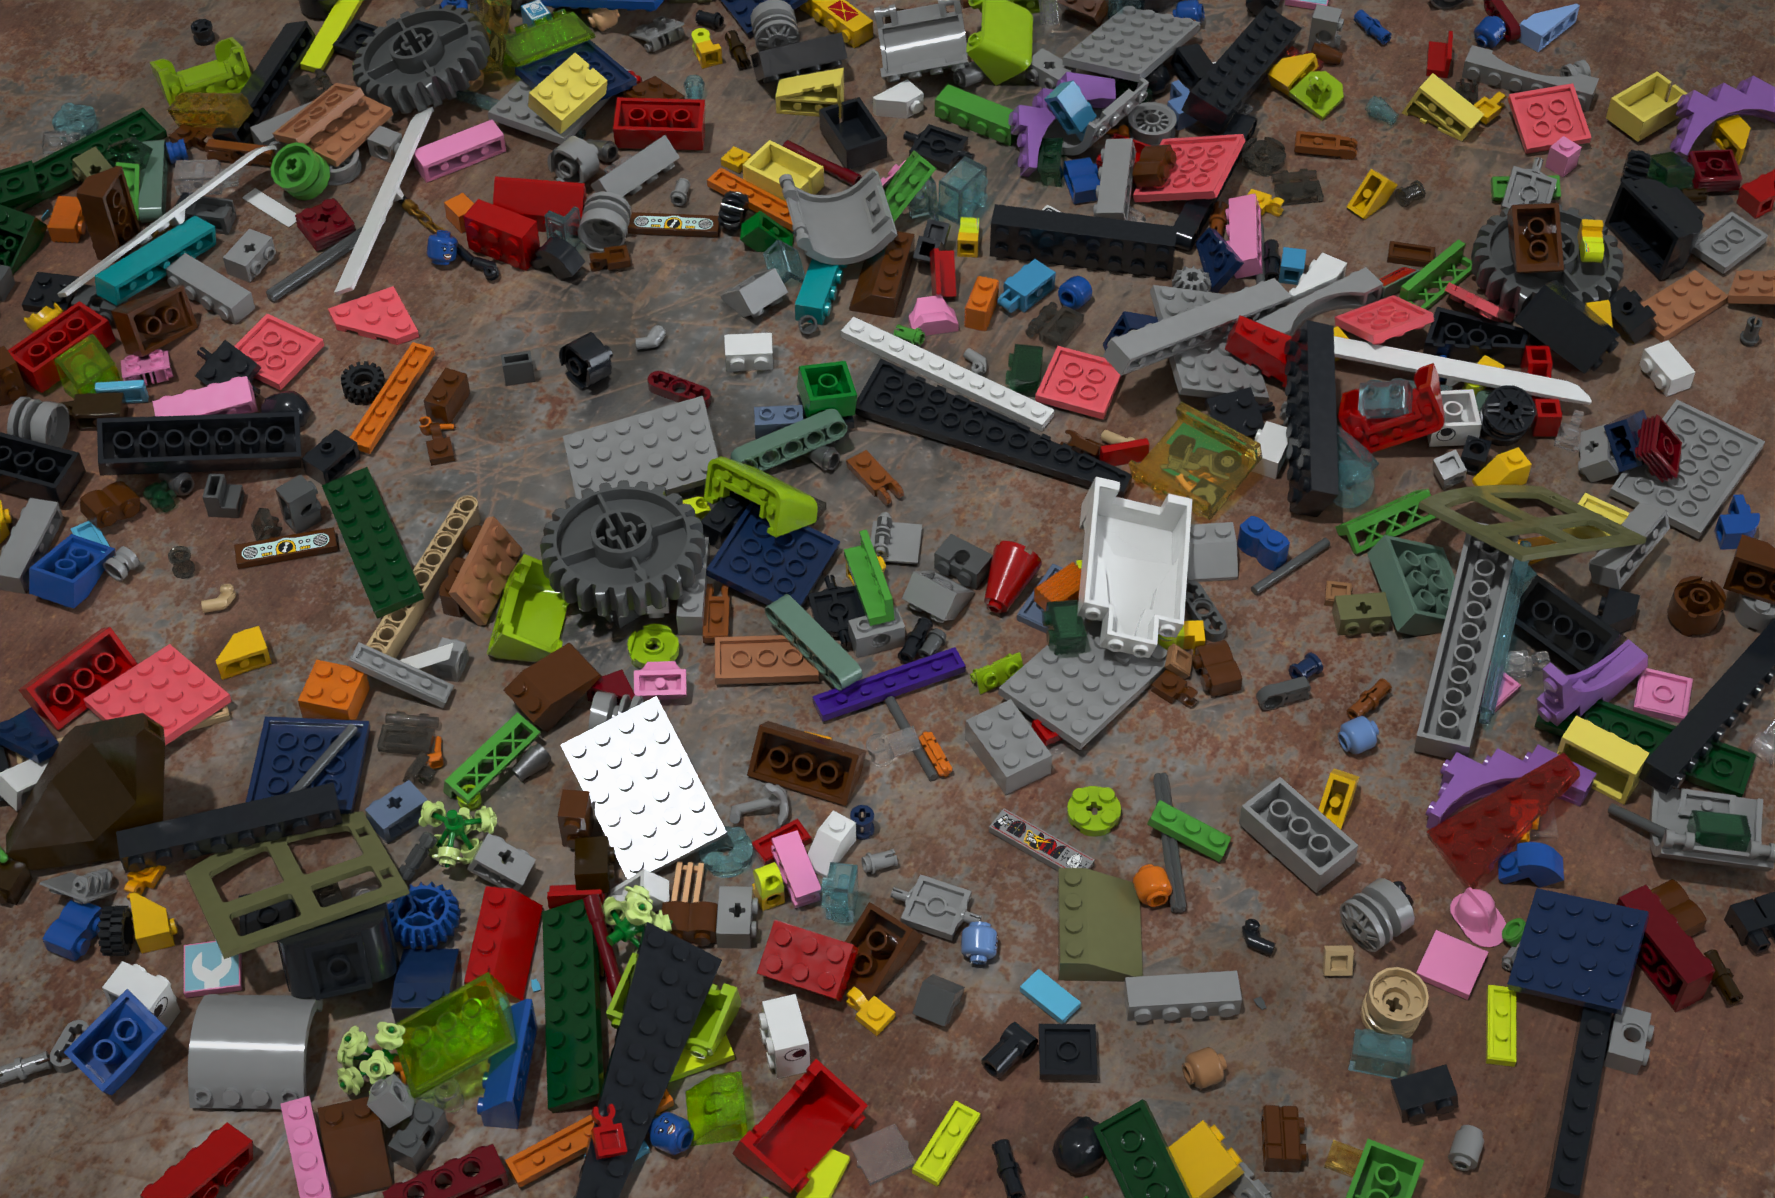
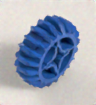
M420 882L417 887H413L410 884L408 895L391 900V903L387 904L395 942H400L403 948L409 945L413 951L418 946H422L424 950L429 945L437 948L439 941L446 943L447 936H454L455 929L459 928L461 911L458 900L453 896L450 889L445 890L443 884L435 887L433 882L428 886H424Z

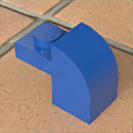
M1743 494L1733 495L1728 508L1729 514L1719 516L1714 532L1720 550L1737 549L1742 535L1752 538L1755 535L1760 521V514L1751 513L1750 505L1746 504Z
M1518 843L1517 851L1498 856L1499 880L1503 884L1529 877L1539 888L1564 881L1563 857L1554 848L1543 843Z

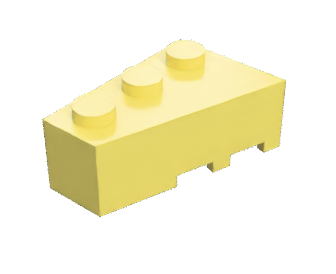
M844 68L779 79L775 97L776 113L819 117V109L838 104L839 118H841V102H844Z
M1433 73L1419 87L1402 112L1406 116L1411 114L1420 118L1419 122L1423 124L1429 122L1437 126L1438 131L1460 141L1464 140L1484 115V113Z

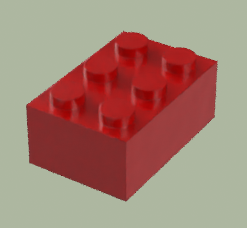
M478 199L463 216L469 249L527 271L531 267L529 262L536 256L534 254L535 251L540 248L537 221Z
M774 920L757 974L763 978L841 1002L859 949L853 944Z

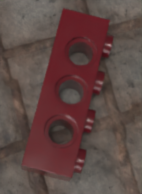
M490 1144L477 1147L470 1154L461 1158L450 1159L436 1169L425 1170L415 1178L404 1183H395L382 1193L384 1198H414L416 1196H423V1198H482L509 1186V1182L494 1145ZM470 1172H479L473 1177L467 1176ZM443 1184H451L446 1189H439Z

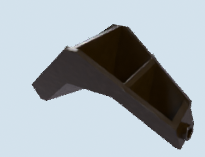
M144 713L75 726L62 739L6 834V854L11 860L26 864L32 871L120 859L117 831L163 821L164 727Z

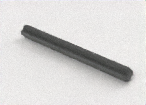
M363 226L266 291L268 299L272 302L277 301L353 250Z
M1156 773L1153 779L1156 804L1161 800L1172 806L1168 775L1166 773ZM1160 832L1165 870L1172 886V893L1169 896L1171 911L1173 913H1183L1186 910V900L1178 843L1176 839Z

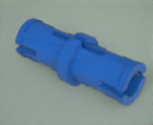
M1364 10L1357 11L1353 20L1362 26L1368 35L1374 36L1381 44H1386L1390 41L1391 32L1382 27L1379 20L1371 18Z

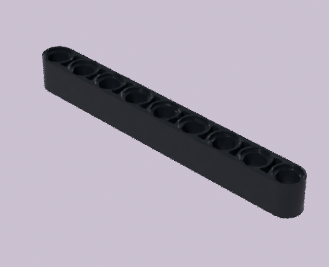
M1235 112L1223 135L1243 134L1245 143L1217 198L1187 200L1174 226L1178 227L1177 248L1187 251L1192 250L1213 211L1214 203L1219 200L1255 132L1257 118Z

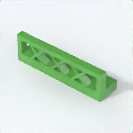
M915 150L884 188L894 222L936 170L932 164Z
M1459 239L1401 286L1399 298L1415 304L1412 302L1413 300H1424L1425 303L1421 308L1429 310L1448 294L1445 288L1449 282L1458 285L1472 274V261L1463 256L1466 244ZM1461 263L1467 269H1455V266ZM1452 276L1453 280L1441 281V277ZM1438 288L1439 292L1427 293V289Z
M1420 489L1408 493L1336 526L1339 536L1347 535L1353 553L1358 554L1375 546L1384 535L1395 537L1436 518L1431 514L1426 516L1416 514L1419 502L1431 496L1429 489ZM1400 512L1409 515L1404 526L1396 523ZM1380 521L1389 524L1384 535L1375 532ZM1362 530L1368 533L1366 542L1359 546L1355 533Z
M867 529L859 531L861 545L844 549V557L869 626L894 621L893 598Z
M517 712L444 781L443 792L449 798L456 794L468 804L540 736L541 732ZM524 728L531 734L526 739H514ZM507 745H511V754L509 756H496ZM493 762V771L490 774H478L488 763ZM470 780H475V788L467 794L460 788Z

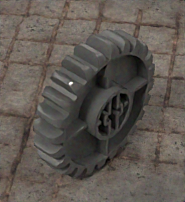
M435 4L426 10L423 6L416 8L414 13L410 14L409 11L400 14L401 18L397 20L391 18L386 21L387 26L376 28L373 31L375 36L367 37L362 42L364 47H360L355 54L356 59L352 63L354 71L353 80L357 87H361L364 96L392 108L393 113L400 109L402 114L411 113L414 108H417L418 112L427 110L428 105L432 104L434 107L443 104L442 100L445 98L451 100L457 97L456 92L458 90L465 91L470 87L469 81H475L481 75L480 70L487 66V57L490 55L489 37L479 18L474 13H470L466 8H456L455 5H445L442 8L440 4Z
M1535 202V204H1544L1543 202ZM1559 204L1564 261L1563 272L1516 273L1508 234L1507 213L1510 208L1502 209L1500 216H1491L1487 220V224L1479 229L1477 238L1474 241L1471 253L1472 274L1477 277V286L1483 290L1486 289L1485 296L1489 300H1500L1499 308L1504 310L1515 309L1516 317L1544 284L1554 280L1562 284L1585 305L1589 302L1609 300L1610 296L1618 291L1624 272V264L1622 263L1623 253L1617 247L1618 240L1612 235H1607L1608 228L1603 225L1602 230L1604 243L1602 263L1581 261L1577 238L1582 219L1595 220V218L1587 214L1581 217L1578 215L1579 209L1573 207L1567 211L1562 210L1561 204Z
M621 480L618 482L617 487L614 488L611 487L610 483H601L599 485L600 491L594 492L591 488L581 490V499L576 497L566 499V509H555L552 513V521L545 524L543 529L544 537L540 542L543 572L549 578L550 586L555 592L562 593V599L565 602L574 604L578 601L579 610L588 612L596 607L598 616H608L611 610H615L619 618H625L628 616L629 610L634 609L638 615H645L648 612L647 606L653 605L656 609H662L666 607L665 598L668 597L672 600L681 598L683 596L682 588L692 587L696 581L695 575L700 573L703 568L706 546L702 522L699 518L695 517V510L690 504H683L682 496L675 493L667 496L666 487L655 486L652 490H649L648 482L644 481L637 482L635 487H630L627 480Z

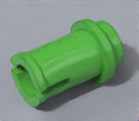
M898 324L896 329H899V331L894 329V336L917 346L922 345L924 342L925 333L920 328L912 329Z

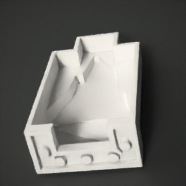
M1095 477L1081 506L1079 528L1085 530L1077 616L1086 617L1089 620L1102 621L1101 648H1106L1113 652L1133 654L1140 658H1150L1157 646L1158 634L1164 637L1176 638L1184 625L1192 499L1168 493L1161 507L1116 497L1120 489V482Z

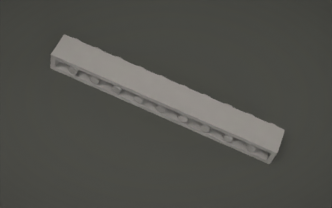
M1275 278L1265 282L1261 281L1252 287H1245L1236 293H1229L1220 299H1213L1207 304L1197 305L1191 310L1181 311L1169 318L1165 317L1154 324L1149 323L1138 330L1133 329L1122 336H1115L1108 342V348L1103 357L1123 376L1228 335L1239 315L1257 321L1259 318L1287 306L1292 296Z

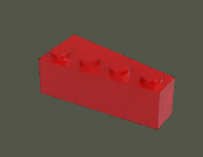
M1239 315L1229 332L1225 350L1250 366L1255 364L1262 370L1264 375L1269 378L1271 375L1283 382L1282 386L1286 388L1287 375H1285L1287 355L1284 353V347L1286 342L1292 337Z
M227 1122L220 1129L211 1132L208 1138L198 1147L192 1148L179 1163L170 1166L156 1182L147 1185L140 1194V1198H215L219 1192V1187L221 1185L227 1187L253 1160V1140Z

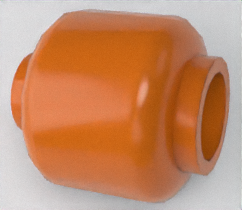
M1152 864L1144 865L1133 877V885L1141 903L1157 907L1167 902L1172 893V886L1164 868Z

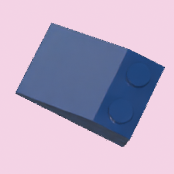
M73 534L69 535L29 568V594L74 609L89 596L105 570L103 564L114 556L115 548Z
M126 989L64 1053L102 1092L112 1096L135 1073L168 1028L129 989Z

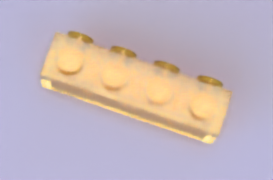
M182 92L175 97V101L167 109L178 127L185 124L191 127L239 128L254 111L248 103V99L242 93Z

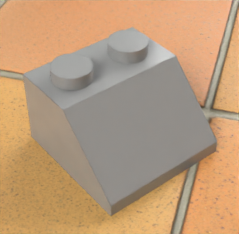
M773 268L755 273L720 295V297L742 317L752 315L755 318L765 312L764 307L770 304L772 307L783 300L782 296L788 293L778 272Z
M1233 522L1191 524L1187 580H1195L1197 582L1238 580L1237 540Z
M933 570L913 571L902 599L909 602L908 606L919 612L924 610L930 613L929 617L943 623L944 621L954 620L971 600L975 592Z

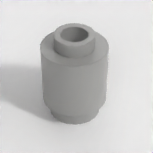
M974 61L964 66V70L954 71L953 73L954 82L961 88L981 82L986 77V74Z
M1463 1125L1460 1130L1456 1131L1448 1156L1449 1161L1456 1169L1468 1171L1477 1167L1484 1145L1483 1132L1471 1125Z

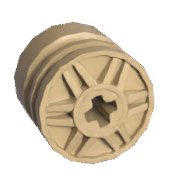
M1393 967L1378 972L1372 979L1362 1002L1360 1014L1364 1026L1372 1035L1384 1041L1398 1042L1409 1038L1418 1028L1428 1005L1429 995L1426 985L1418 975L1408 969Z

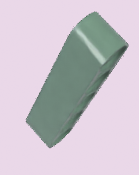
M166 140L142 142L139 187V217L141 223L155 222L166 213L168 176Z
M827 409L737 447L732 451L730 458L731 460L740 463L744 462L743 464L765 471L844 437L847 433V425L836 409Z
M786 594L765 607V614L769 621L837 690L841 691L862 678V670L858 663L790 595Z

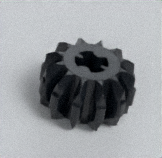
M1631 150L1623 166L1621 181L1631 178L1633 181L1646 179L1651 162L1650 154L1640 150Z
M729 191L725 194L718 213L720 226L729 230H738L742 227L749 209L747 195L738 191Z

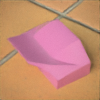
M941 295L917 298L915 307L908 316L910 328H920L925 333V336L957 332L959 330L954 309L948 306Z
M675 661L647 662L641 670H634V694L642 696L645 700H650L657 696L658 700L687 697L686 669H680Z

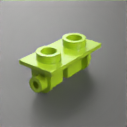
M1018 652L1013 655L1009 653L1006 657L993 662L992 665L973 669V673L969 676L973 683L977 682L979 694L981 695L1004 684L1023 667L1021 653Z

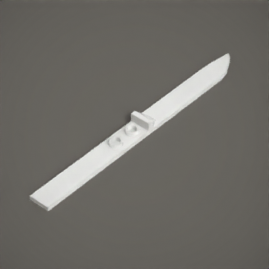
M433 107L416 114L410 121L334 291L336 295L354 290L380 229L386 221L389 209L392 207L393 202L403 199L404 194L400 184L432 112H434Z
M276 146L256 148L242 156L57 293L58 296H69L137 244L143 245L153 238L151 234L156 230L160 232L170 224L175 226L183 223L187 207L259 154L268 150H277Z
M1334 336V354L1338 358L1416 372L1419 368L1434 363L1438 377L1447 379V386H1453L1460 381L1492 388L1514 385L1524 389L1529 395L1589 405L1592 403L1588 394L1578 385L1568 381Z

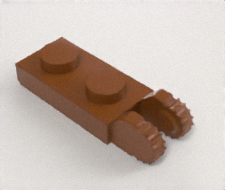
M1296 131L1294 152L1340 156L1342 159L1352 160L1357 156L1355 148H1357L1358 143L1352 137Z
M867 450L846 460L847 468L884 505L892 503L891 496L886 491L888 489L898 499L904 496V491L899 483L891 477Z
M707 584L703 619V643H715V637H729L730 596L729 586L722 584L721 587L722 596H713V584Z

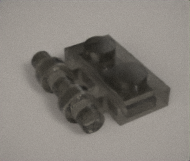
M322 69L315 70V78L311 79L306 74L288 81L289 88L300 106L315 100L334 85L330 83L328 74L323 72Z
M1304 168L1296 172L1283 170L1280 173L1271 174L1272 183H1281L1275 184L1274 193L1276 197L1284 200L1282 206L1323 202L1324 195L1319 180H1309L1317 178L1316 170ZM1300 180V182L1290 183V181Z
M1050 302L1048 306H1044L1040 310V315L1030 321L1025 333L1028 337H1033L1039 333L1040 341L1055 348L1057 346L1062 347L1083 322L1084 314L1065 305L1058 311L1056 310L1058 308L1057 304Z
M399 711L396 714L386 713L385 723L393 725H382L377 744L379 752L424 756L432 752L436 734L434 728L428 727L438 728L439 717H429V714L420 713L419 716L406 715V712Z

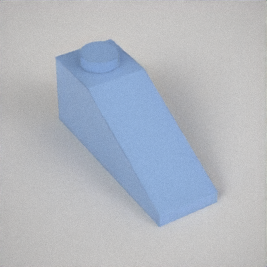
M1573 4L1533 14L1527 20L1524 19L1519 25L1521 36L1517 41L1539 52L1576 22L1580 5Z

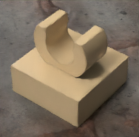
M1324 946V976H1352L1354 956L1352 946Z

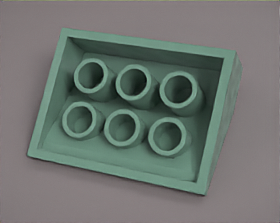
M1384 535L1367 554L1382 592L1386 593L1391 617L1397 632L1415 636L1441 633L1455 581L1454 573L1443 547Z

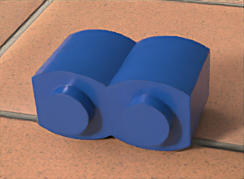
M1090 157L1064 161L1063 176L1069 188L1072 202L1077 204L1098 200L1096 197V186L1100 185L1096 163L1093 164Z
M1250 516L1240 525L1237 545L1242 552L1255 557L1263 567L1275 571L1287 562L1290 542L1282 533L1270 529L1269 525L1262 519Z
M72 898L62 910L59 918L47 929L42 939L46 949L72 961L78 960L87 953L90 941L100 932L98 924L102 908L91 903L80 904L73 901Z

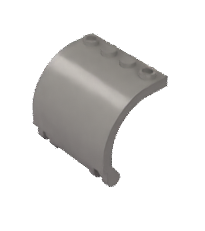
M938 0V4L900 11L896 10L895 4L889 5V8H874L881 47L883 68H880L883 80H887L888 83L900 81V77L909 76V79L922 77V73L930 72V75L942 74L945 69L952 68V71H960L965 69L964 66L969 65L960 0ZM954 5L955 12L947 13L946 6ZM890 16L892 23L884 24L883 17Z
M1142 77L1139 79L1137 89L1134 92L1128 89L1107 108H1093L1097 117L1088 123L1082 142L1076 134L1067 135L1056 119L1049 125L1041 143L1053 151L1064 155L1083 153L1145 100L1148 94L1146 90L1149 82Z
M872 168L852 187L831 195L807 193L795 187L793 178L789 174H784L779 178L780 186L783 188V197L786 199L791 216L792 229L796 236L797 246L804 250L805 255L819 262L831 265H846L866 260L883 250L898 235L879 173Z
M1652 787L1650 821L1667 828L1663 838L1650 833V845L1653 856L1770 871L1774 868L1775 843L1762 845L1763 799H1748L1736 797V795L1683 788L1680 790L1672 789L1665 795ZM1697 842L1705 847L1695 846L1694 843Z
M204 995L196 1010L189 1044L188 1089L190 1108L281 1109V1103L306 1097V1054L309 1030L315 1012H322L323 999L316 1000L315 996L296 998L291 995Z

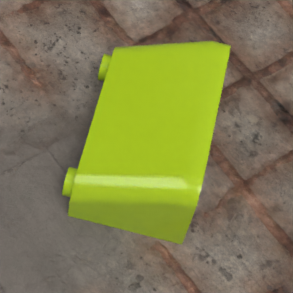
M969 0L971 8H978L982 13L981 31L973 33L968 38L966 53L995 85L1025 71L1032 62L1033 15L1028 9L1009 0Z
M233 37L223 39L215 45L214 50L217 60L176 72L173 64L167 59L149 62L158 85L172 109L183 111L241 92L251 77V72L243 47Z
M717 457L708 463L704 492L705 501L711 504L718 503L721 497L729 496L730 491L761 505L759 517L768 520L770 527L767 528V533L774 537H779L816 522L818 506L815 499L809 494L755 467L726 457Z
M523 554L509 575L503 590L487 655L499 659L538 662L562 647L563 641L559 640L569 603L562 599V593L555 592L550 586L549 578L543 572L541 560Z
M633 952L606 1011L607 1018L612 1022L611 1026L615 1029L620 1025L624 1001L627 998L631 974L634 971L637 954ZM724 983L722 989L719 990L718 985L712 984L684 1049L690 1050L692 1055L701 1059H705L706 1056H713L742 1004L737 987Z

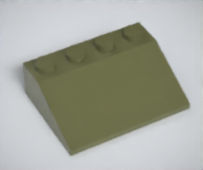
M1059 868L1057 880L1059 980L1125 982V977L1143 976L1140 900L1137 897L1133 882L1087 868Z

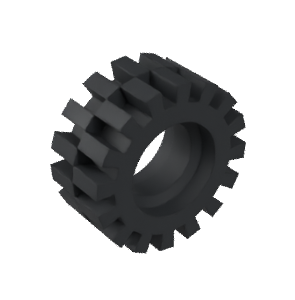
M364 361V365L356 362L357 366L355 367L352 364L349 365V370L345 368L344 374H341V384L345 398H348L350 403L354 401L355 405H359L362 402L363 406H365L368 401L372 404L385 384L384 373L381 367H376V364L373 362L369 365L368 361ZM363 381H370L369 384L364 386L356 385Z
M104 906L101 910L102 914H100V922L98 924L100 932H98V937H100L99 946H101L100 951L103 956H127L132 949V935H134L131 908L129 906Z

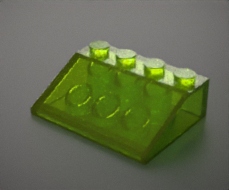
M565 9L558 10L553 13V17L548 19L546 16L534 20L535 24L530 26L522 24L514 27V32H500L499 34L505 40L502 63L498 62V65L520 67L593 39L596 36L574 12H566Z
M489 972L396 1023V1025H401L405 1028V1034L402 1035L403 1045L397 1047L396 1050L411 1096L414 1099L516 1043L512 1009L504 986Z

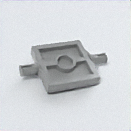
M1539 157L1534 158L1532 169L1513 166L1500 207L1501 210L1521 203L1551 202L1557 179L1540 172L1544 162L1542 158L1540 160Z
M921 874L916 885L909 892L893 887L891 892V898L905 902L901 922L909 927L951 941L958 927L963 922L970 924L971 922H981L982 915L967 911L972 891Z

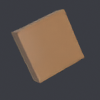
M1326 581L1324 606H1333L1335 596L1351 595L1352 583Z
M1172 644L1168 647L1165 668L1182 679H1186L1191 673L1193 655Z

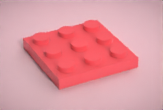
M1573 83L1509 94L1508 102L1525 154L1549 150L1550 146L1563 136L1578 145L1590 143L1592 137Z
M1395 295L1335 317L1336 326L1375 345L1382 344L1385 340L1392 337L1403 336L1405 332L1410 330L1422 329L1426 324L1434 322L1432 312Z
M266 314L234 347L261 367L254 376L255 379L281 391L324 347L323 339L270 314Z
M1057 346L1036 392L1035 401L1104 419L1122 376L1103 357Z

